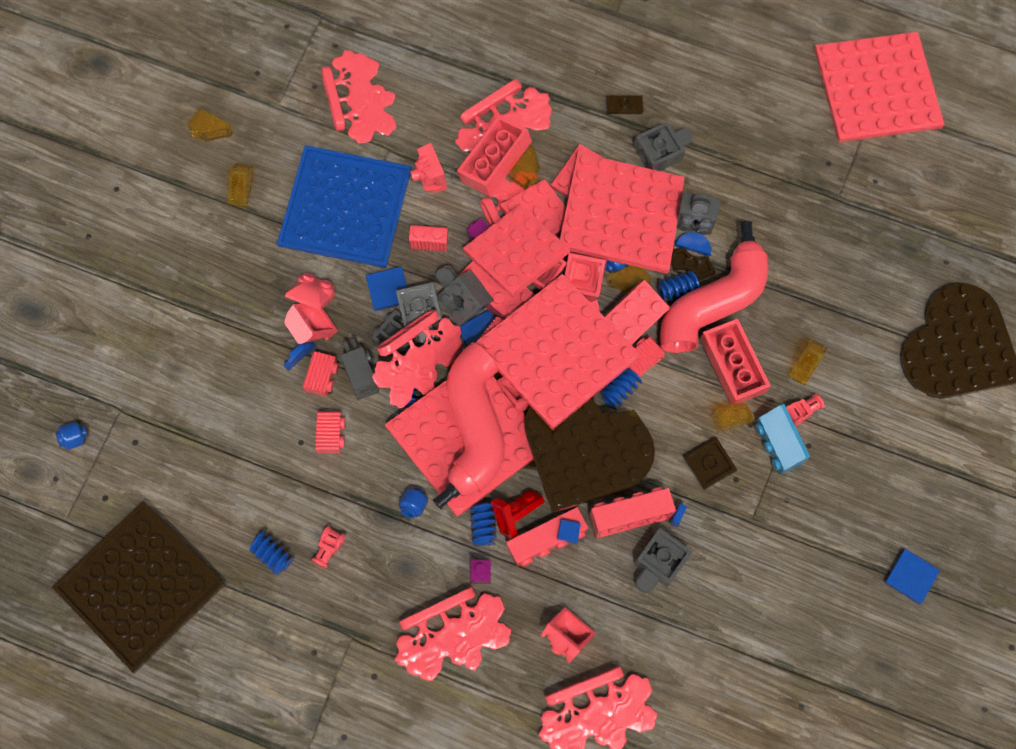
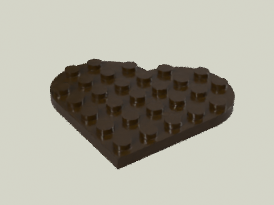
M967 283L950 284L937 291L926 307V326L915 331L908 338L901 351V367L908 382L915 389H919L927 394L926 396L938 399L952 398L1016 384V354L1000 308L993 297L985 290Z
M591 398L552 430L531 406L527 411L525 435L552 513L629 489L640 483L652 467L655 456L653 438L646 426L629 414L622 412L601 413L600 408Z

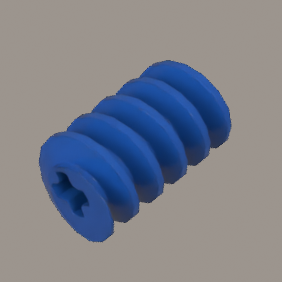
M691 270L687 274L681 273L680 276L674 275L673 278L660 279L658 283L659 296L664 302H666L665 297L672 301L673 295L679 299L680 293L685 295L687 290L691 292L694 288H700L699 281Z
M627 368L616 379L611 381V384L606 386V390L601 391V396L610 408L617 411L618 408L615 404L622 405L621 398L627 400L628 397L625 393L627 392L632 395L631 387L637 389L638 386L635 382L637 381L642 384V380L635 372Z
M478 503L473 505L474 507L470 509L471 513L474 514L471 516V520L474 521L471 524V528L475 529L472 532V536L476 538L472 540V544L477 546L496 544L491 541L497 538V535L491 534L492 531L496 530V527L491 526L492 523L496 522L495 519L490 518V516L495 515L494 511H490L492 504Z
M264 530L252 542L250 552L252 554L256 553L255 557L261 559L263 564H267L269 570L273 569V573L278 575L290 566L294 557L288 560V551L281 554L283 547L281 546L276 549L277 541L270 544L272 537L264 538L266 534Z

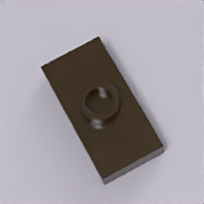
M607 95V114H643V95Z

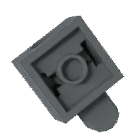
M667 121L637 135L634 148L646 168L661 171L683 161L686 151L684 147L690 145L692 132L687 128L674 132Z
M683 192L676 228L682 231H695L701 235H711L717 220L720 199L711 198L704 194Z
M447 265L436 273V278L445 288L437 295V298L459 327L472 320L494 300L472 270L458 276L452 266Z
M433 282L396 290L404 327L425 312L436 309L439 315L438 321L442 319ZM433 324L428 327L430 330H434ZM422 331L417 335V338L420 342L425 343L426 334Z
M352 337L350 341L354 350L351 351L347 341L344 340L342 342L347 353L340 356L356 398L359 401L379 393V389L372 378L375 369H373L369 353H364L362 347L358 348L354 337Z
M659 528L634 563L642 569V572L636 579L635 585L637 589L642 593H649L658 582L668 587L693 551Z

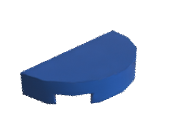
M689 232L683 234L675 244V247H685L686 250L711 256L712 247L709 240L699 233Z
M310 341L307 344L302 343L296 346L289 353L290 359L284 361V367L289 371L311 352L316 345Z

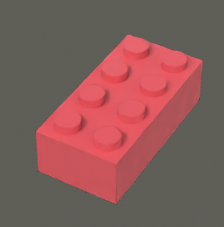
M498 115L458 168L457 173L461 182L492 197L531 144L532 140L528 129Z
M474 261L459 274L461 275L469 270L473 271L494 299L485 308L490 310L495 317H499L502 320H505L535 296L526 287L512 298Z
M643 280L618 301L604 317L632 345L670 307Z
M738 319L702 333L700 341L731 406L767 393L771 385Z
M663 487L652 489V493L648 494L639 492L633 494V498L629 499L620 497L607 505L605 502L595 504L589 514L595 539L671 519L676 509L669 488L663 489Z

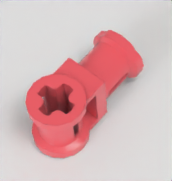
M815 393L812 395V398L806 401L802 399L799 402H794L787 406L786 409L794 425L797 426L807 420L814 411L824 409L825 405L820 395Z
M327 526L318 544L320 549L311 561L327 569L332 554L336 555L337 551L341 548L346 534H340L332 530L330 526Z

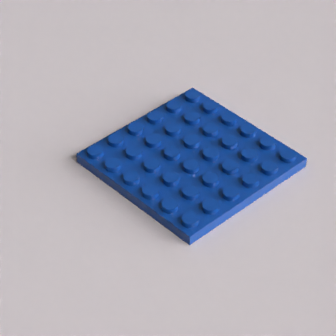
M305 145L278 238V247L387 268L412 167Z

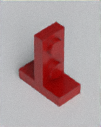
M530 490L509 504L499 498L492 500L491 504L500 533L511 540L516 538L518 533L515 523L544 504L543 496Z

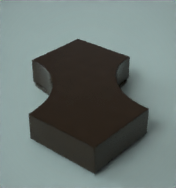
M685 247L672 252L670 265L673 271L683 270L688 272L691 270L695 273L698 281L716 274L708 256L696 257L690 254Z

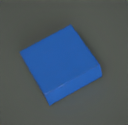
M679 504L670 522L672 526L678 527L687 509L686 505Z
M561 520L557 540L577 544L581 523Z

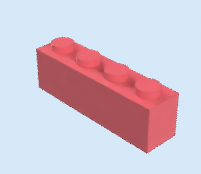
M578 507L506 542V547L516 566L521 565L525 567L533 562V558L537 556L543 558L551 553L550 550L556 547L561 549L568 545V542L557 540L561 520L581 523L578 540L585 537L588 526Z

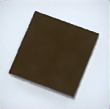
M717 437L683 457L703 490L737 472L736 466Z

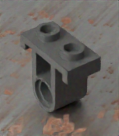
M394 310L392 314L389 313L384 318V323L380 328L374 329L371 334L373 345L377 347L380 345L381 339L385 341L404 328L399 324L402 321L401 313ZM409 342L401 346L397 351L407 353L410 349Z

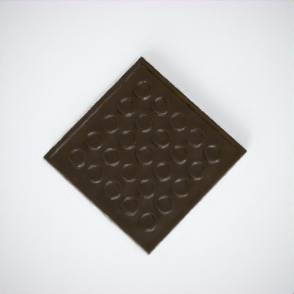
M143 501L58 580L52 588L125 666L135 674L226 584Z

